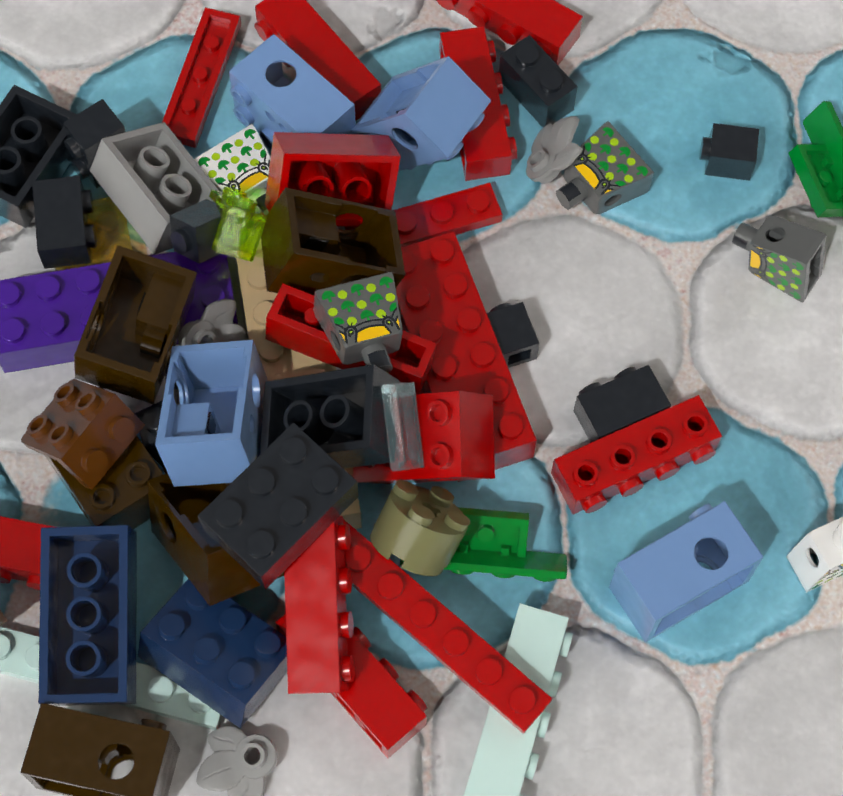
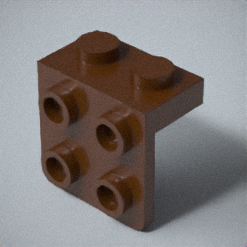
M72 379L58 388L51 403L41 415L36 416L29 423L27 431L21 438V442L27 448L57 460L84 487L93 490L145 424L115 393L77 379Z

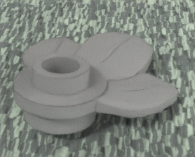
M565 117L554 125L549 123L537 134L531 148L532 154L528 158L526 175L532 181L542 184L551 182L561 170L570 166L580 155L583 149L578 144L572 143L580 121L578 117Z
M221 299L209 304L200 320L188 322L183 326L178 337L179 346L249 340L247 331L240 325L233 324L236 301Z
M223 726L208 734V743L214 753L201 764L197 774V784L210 791L222 792L227 790L228 796H263L265 776L273 771L278 758L277 749L272 740L259 734L248 736L238 727ZM257 748L261 756L260 760L253 765L249 761V753L252 749Z

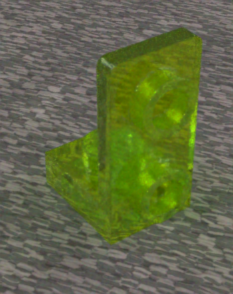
M224 187L223 192L211 189L209 197L223 209L212 249L216 253L253 262L267 216L256 207L257 202L246 198L247 193L231 187Z

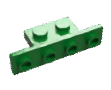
M823 101L803 120V125L812 144H797L788 154L817 218L843 217V127L830 101Z
M458 507L470 519V524L447 568H444L445 570H450L460 575H468L473 572L492 573V575L499 578H512L515 575L528 576L543 582L567 578V555L526 551L529 513ZM400 559V565L402 566L404 561Z

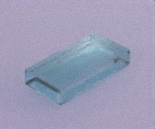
M414 382L382 385L390 467L392 471L423 468L424 460Z

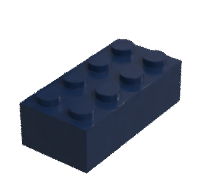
M130 526L41 528L38 704L45 703L54 706L136 704L137 532Z

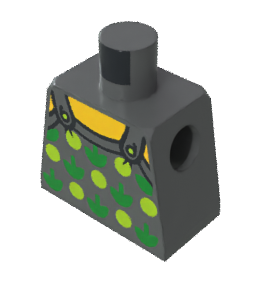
M607 121L580 146L583 149L580 155L570 166L564 169L563 177L567 184L556 190V196L561 205L567 210L583 201L594 214H601L647 193L650 190L654 172L611 123Z
M774 215L768 216L759 230L745 223H741L737 228L732 243L749 251L748 270L753 275L803 303L822 275L826 234Z
M392 272L315 291L314 314L340 361L346 365L364 361L365 366L374 364L387 373L391 372L393 366L388 354L400 349L403 335Z

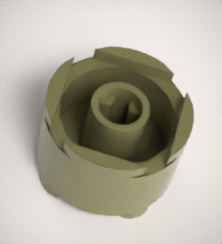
M397 480L374 524L370 539L375 549L386 559L389 560L391 554L403 560L401 568L418 575L437 576L450 564L468 529L470 519L452 503L454 496L448 490L439 486H433L429 490L415 486L405 480Z

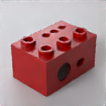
M465 391L400 395L396 462L353 467V478L357 483L395 484L397 480L421 483L495 479L493 395Z

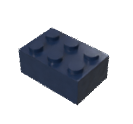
M189 579L140 632L138 657L240 729L287 673L285 635L231 598L209 606Z

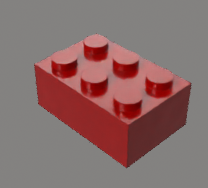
M274 132L265 205L268 212H270L284 189L291 188L392 210L401 156L389 135ZM346 213L336 217L337 226H359L363 221L361 216L353 213Z

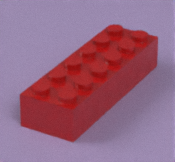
M455 232L401 247L405 277L397 285L396 294L402 330L437 343L431 369L422 387L424 394L465 391L493 395L495 470L533 458L537 442Z

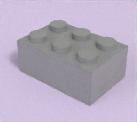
M165 122L101 139L90 172L153 254L173 249L170 239L172 233L170 215L205 199L228 208L229 202Z

